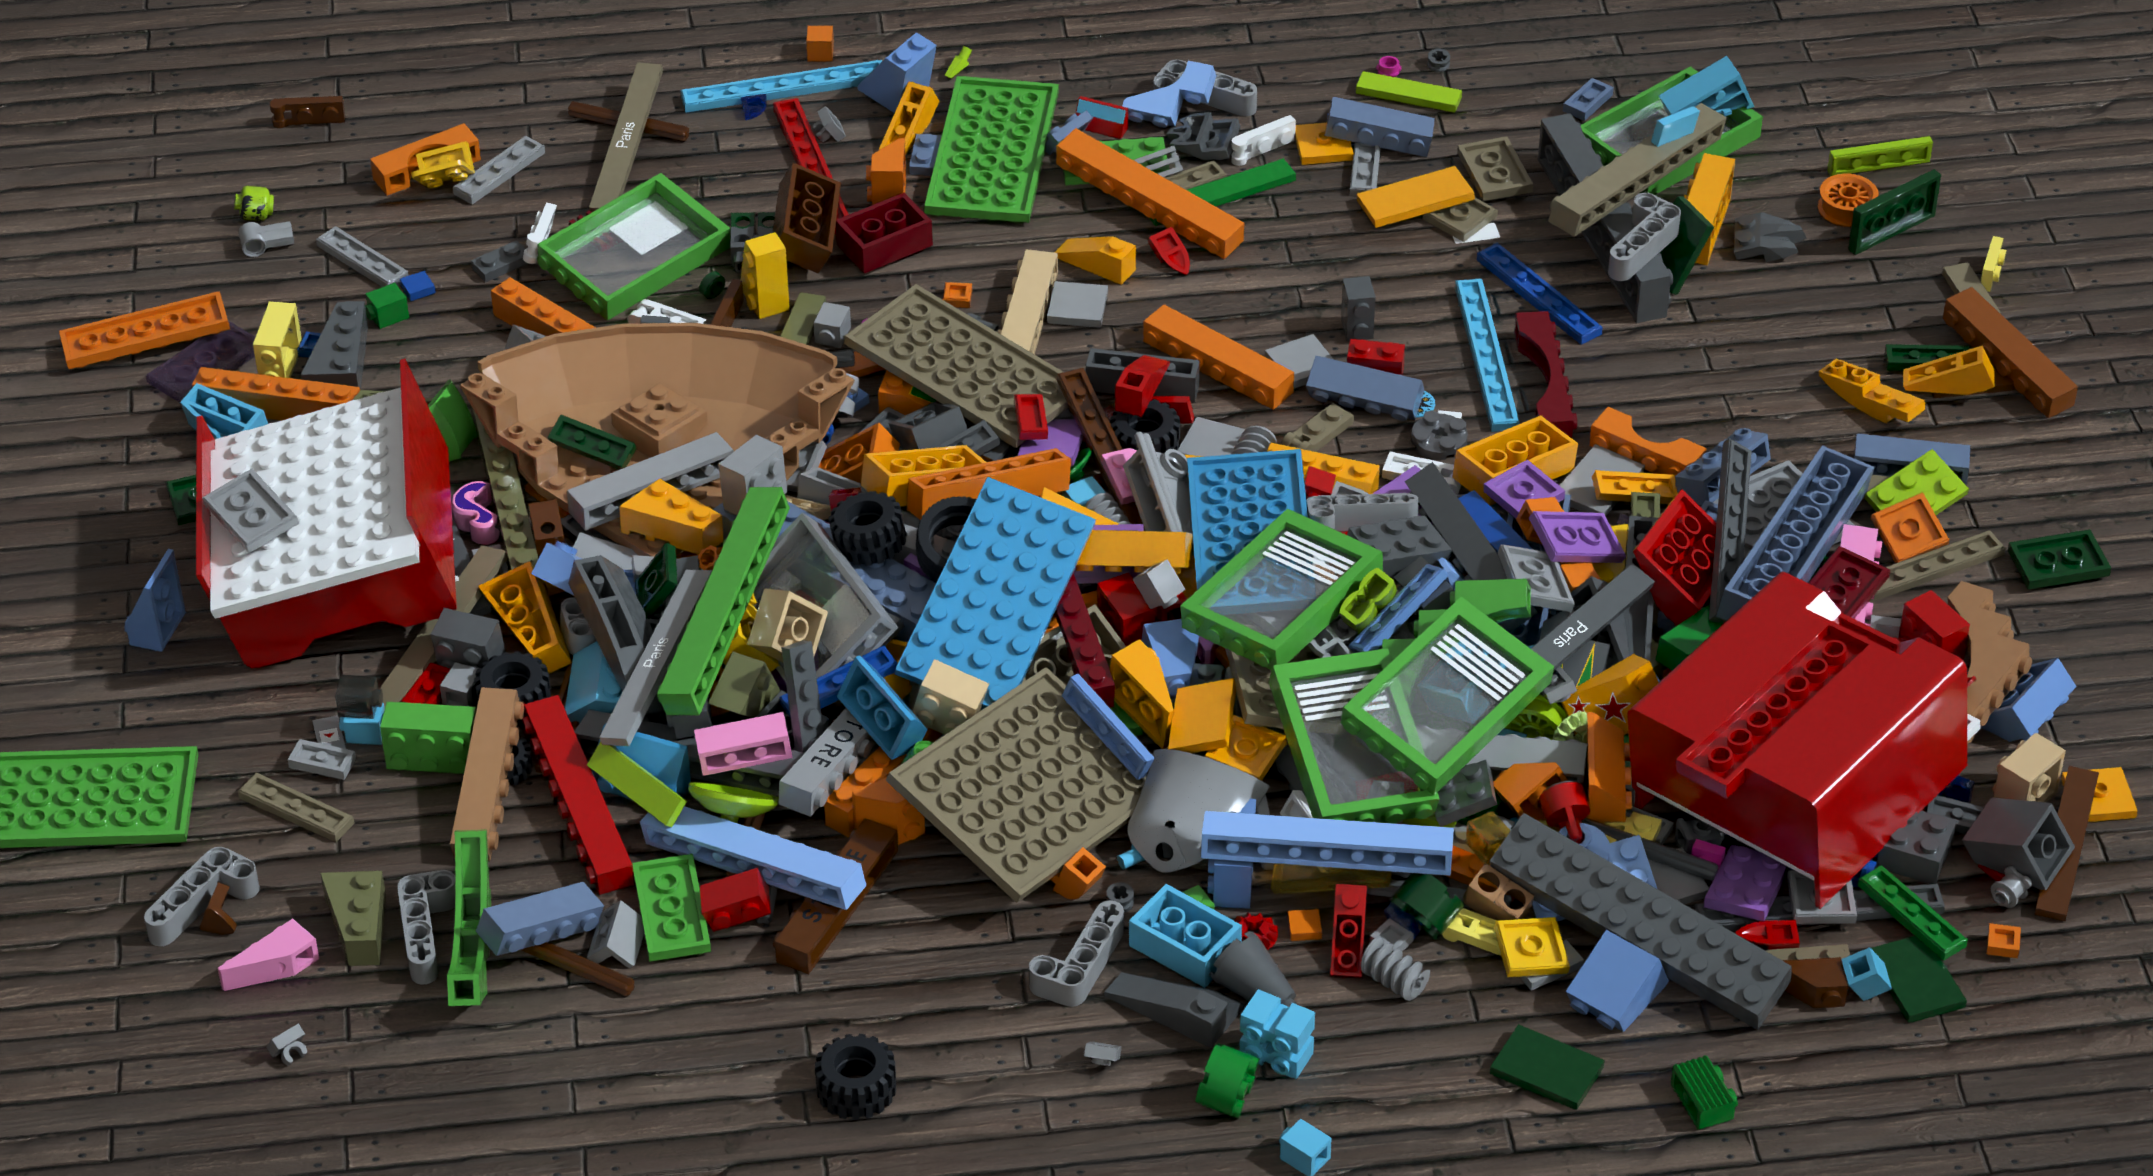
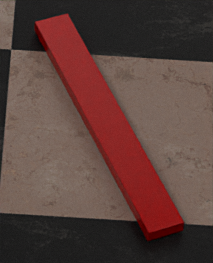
M793 98L774 102V113L796 164L833 179L799 99ZM840 194L836 220L849 215Z

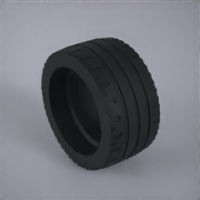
M953 496L942 499L933 504L932 507H929L922 516L916 533V555L920 568L931 581L937 583L948 560L934 550L931 545L932 537L939 530L948 526L964 525L976 502L975 498Z

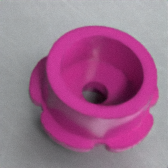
M1393 56L1382 57L1376 66L1378 74L1391 77L1398 76L1402 70L1399 60Z

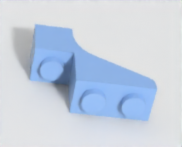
M1188 61L1182 76L1172 85L1126 98L1123 101L1122 107L1128 108V119L1134 122L1150 121L1154 125L1163 128L1167 127V125L1175 127L1183 99L1192 104H1200V102L1209 103L1217 76L1213 65Z

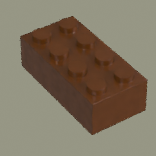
M796 163L791 164L779 183L772 233L776 232L784 244L787 261L804 269L819 273L833 249L841 182Z

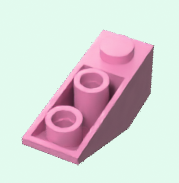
M292 918L217 968L222 990L228 991L295 976L319 960L316 938Z

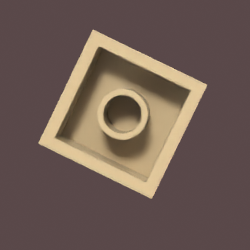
M764 589L747 645L783 663L782 647L802 640L812 641L813 654L815 656L828 611L790 591Z
M934 659L920 686L912 712L921 720L925 727L946 735L980 712L989 683Z
M2038 733L2033 734L2027 741L2022 740L2010 756H2004L1998 763L1996 768L1998 772L1997 781L1992 789L1994 793L1993 798L2047 802L2058 792L2066 750Z

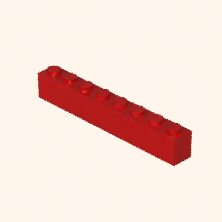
M559 695L524 704L525 717L521 720L523 730L526 735L531 734L530 744L534 755H540L541 757L539 759L541 772L544 777L549 776L548 786L551 796L553 798L558 797L557 807L561 819L567 818V832L570 840H576L578 844L576 845V852L580 863L585 862L587 865L585 873L589 884H595L599 895L634 885L633 864L591 768L587 766L588 761Z

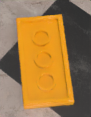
M1456 166L1356 194L1357 202L1375 228L1475 200L1474 191Z

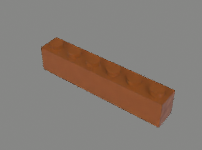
M1973 287L1946 299L1942 318L1946 324L1952 327L1973 348L1983 345L1992 366L1996 367L2001 376L2011 378L2014 381L2015 389L2023 394L2037 410L2041 411L2049 419L2074 406L2078 386Z

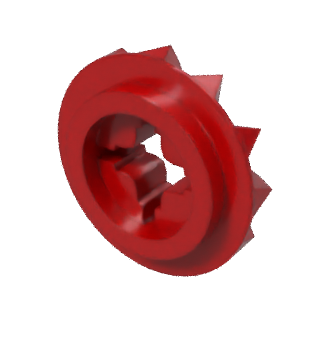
M1249 912L1244 917L1236 916L1235 922L1242 925V941L1248 938L1244 933L1248 932L1249 928L1253 931L1259 929V933L1255 934L1260 938L1266 949L1269 950L1275 945L1278 939V926L1273 924L1272 917L1263 918L1261 912L1256 916H1251Z

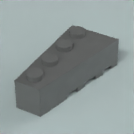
M365 301L336 303L301 373V380L355 386L361 389L368 332Z

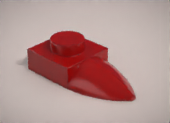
M1172 227L1149 237L1148 244L1161 263L1166 262L1174 270L1185 275L1189 274L1190 260L1188 252Z
M1796 920L1759 921L1747 924L1735 932V934L1751 943L1767 946V950L1799 948L1800 946Z

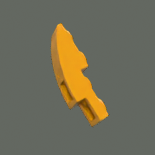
M1836 358L1819 370L1821 379L1840 397L1867 415L1886 424L1893 418L1909 422L1925 410V400L1880 384V374L1847 363L1844 360Z

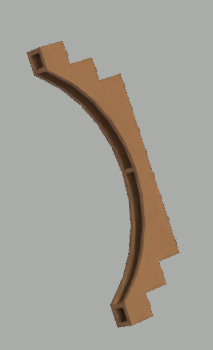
M1961 581L1947 599L1948 605L1970 624L1966 649L1971 665L1967 677L1975 676L1977 680L1967 688V714L1979 719L1981 727L1986 725L1992 712L2001 706L2005 696L2015 689L2018 680L2023 674L2029 672L2032 658L2029 657V644L2013 639L2014 632L2011 630V617L1995 612L1996 605L1993 603V590ZM1975 734L1967 741L1968 744L1972 742Z

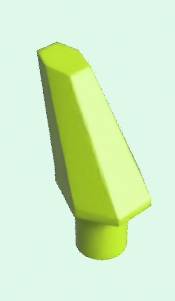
M963 46L944 76L953 79L969 65L967 60L972 50Z

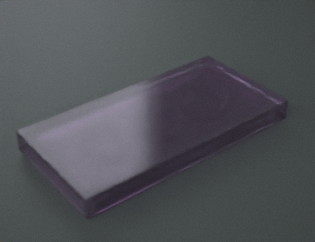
M228 320L230 330L222 331L219 334L202 336L146 375L147 383L180 403L192 389V383L200 367L235 371L254 358L253 343L256 337Z

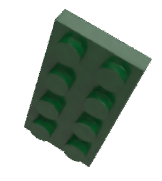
M1933 169L1854 208L1848 250L1857 255L1934 217L1941 174Z

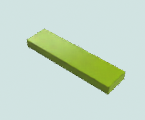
M1365 71L1362 72L1356 85V94L1448 112H1456L1462 98V90Z
M1930 136L1830 150L1827 172L1830 176L1927 163L1931 159L1933 140Z
M600 741L587 764L588 767L666 826L672 827L687 803L684 798L614 745H602Z

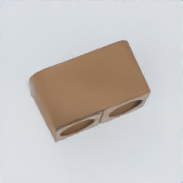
M1486 863L1463 895V901L1467 906L1479 914L1497 921L1525 919L1532 908L1534 900L1533 894ZM1478 878L1487 879L1496 885L1498 889L1494 892L1483 891L1478 885ZM1505 893L1523 903L1524 906L1517 910L1509 908L1504 902Z

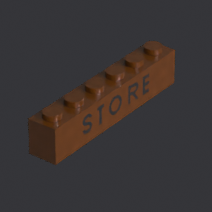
M866 818L858 828L853 829L849 841L843 849L840 848L837 851L836 856L861 863L866 887L847 910L805 897L799 909L792 912L789 922L783 931H778L774 938L773 947L775 948L777 963L808 975L897 854V830Z

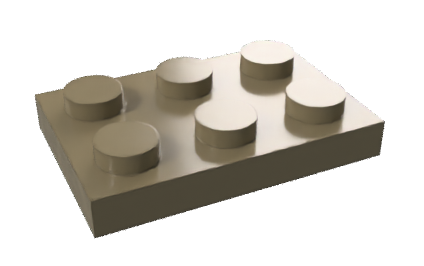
M1507 136L1458 145L1457 154L1482 201L1533 192V182Z

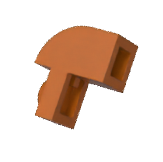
M1082 847L1064 864L1062 871L1050 879L1055 883L1053 891L1067 899H1079L1102 877L1106 866Z

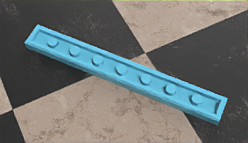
M882 60L680 90L685 113L858 87Z
M1483 280L1455 281V290L1491 432L1504 431L1518 425L1519 419Z

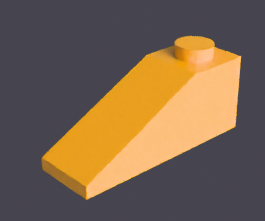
M908 82L879 150L899 138H905V155L914 145L916 134L924 132L938 106L939 99L931 87Z
M1114 236L1070 238L1054 252L1058 253L1059 260L1120 285L1136 270V245Z
M1982 345L1903 369V387L1905 391L1970 395L1995 387L1994 368Z

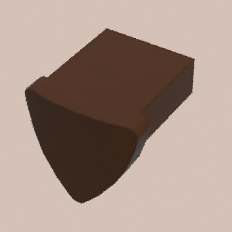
M218 882L205 910L200 930L216 934L234 933L237 924L222 910L230 886Z

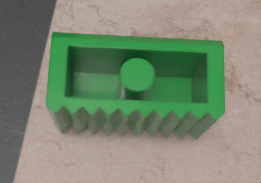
M1706 1055L1702 1058H1693L1691 1061L1687 1060L1685 1063L1681 1062L1679 1065L1675 1064L1672 1068L1671 1087L1674 1088L1677 1097H1679L1682 1105L1685 1106V1110L1688 1112L1691 1120H1693L1697 1130L1733 1120L1735 1107L1738 1106L1736 1093L1732 1088L1727 1089L1723 1082L1724 1078L1718 1065L1713 1066Z

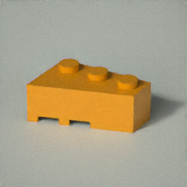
M658 479L619 506L621 533L629 535L633 531L645 535L646 540L655 541L658 538L670 542L671 545L676 546L678 549L700 554L702 549H706L710 545L716 547L723 542L722 515L662 479Z

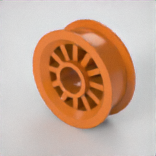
M1844 173L1830 176L1820 186L1821 198L1818 201V211L1830 223L1851 227L1854 208L1878 197V189L1873 182L1860 175Z

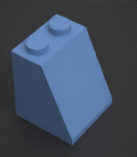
M916 32L887 56L858 85L857 89L895 113L909 81L929 87L937 45Z
M1181 619L1144 624L1141 639L1147 647L1155 651L1159 658L1173 709L1177 688L1190 686L1200 637L1182 628Z
M1606 930L1567 988L1566 993L1571 1002L1570 1006L1583 1015L1589 1012L1596 1016V1020L1610 1030L1616 1027L1624 1032L1665 988L1669 980L1659 958Z

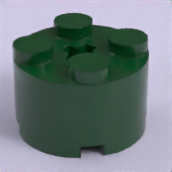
M1411 873L1390 901L1399 909L1397 913L1401 917L1407 919L1409 923L1416 920L1422 926L1421 930L1433 940H1436L1438 936L1444 933L1464 907L1463 902L1456 895L1452 899L1448 897L1450 895L1446 891L1448 888L1430 874Z

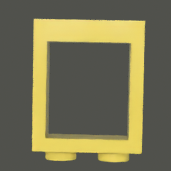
M269 301L253 343L258 374L291 378L298 359L297 349L302 340L296 303Z

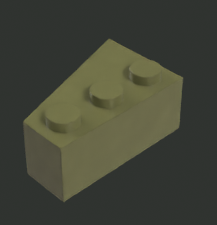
M732 652L708 704L755 718L781 690L764 661Z
M382 871L320 873L324 898L331 912V917L337 929L348 965H380L386 891Z

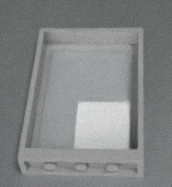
M802 512L777 538L753 592L757 602L754 607L758 610L764 589L790 591L828 611L814 656L817 678L853 661L859 655L863 656L879 648L898 629V626L818 522ZM778 660L779 666L776 669L786 682L784 664Z

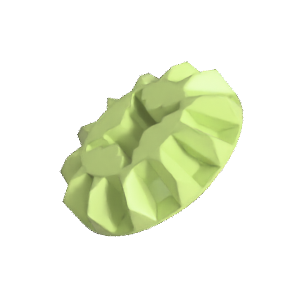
M1577 712L1564 719L1555 730L1553 740L1566 741L1574 739L1581 743H1587V713Z

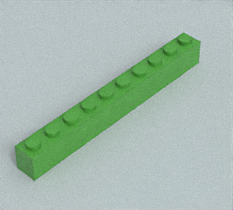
M750 487L745 499L742 500L741 508L736 519L732 522L729 535L723 542L721 553L714 562L712 573L705 582L700 600L696 602L695 611L691 620L686 625L683 638L677 645L672 662L668 665L662 685L658 687L657 697L659 702L662 703L666 715H700L789 512L790 507L782 487Z

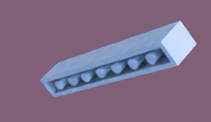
M684 806L672 827L664 825L649 812L640 821L644 839L648 845L678 855L693 854L696 861L736 874L758 868L769 885L844 910L849 908L866 887L861 863L781 838L778 835H771L756 830L753 827L734 823L728 819H722L700 810L697 811Z
M1205 811L1202 828L1201 858L1451 876L1454 828Z

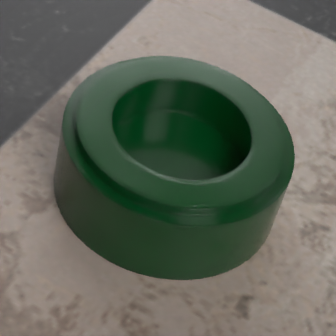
M717 271L710 272L701 281L699 292L707 299L715 298L723 291L725 278Z

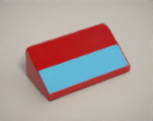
M1083 96L1078 98L1076 115L1079 116L1087 110L1093 117L1085 129L1086 131L1121 139L1128 129V108Z

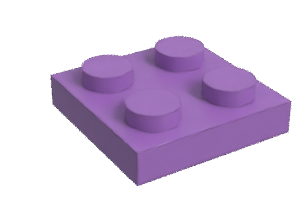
M1529 460L1484 483V493L1515 518H1517L1527 499L1556 497L1558 502L1565 499V490Z

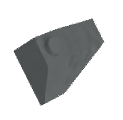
M1123 972L1117 976L1104 992L1105 997L1209 1048L1213 1047L1244 1009V1003L1217 990Z

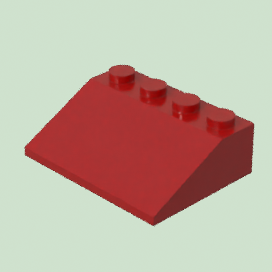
M1683 489L1676 494L1633 550L1640 569L1655 581L1650 592L1657 607L1676 626L1697 613L1711 595L1716 522Z

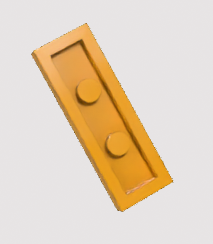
M1595 470L1592 475L1597 500L1631 502V492L1660 493V503L1669 504L1677 494L1675 475Z

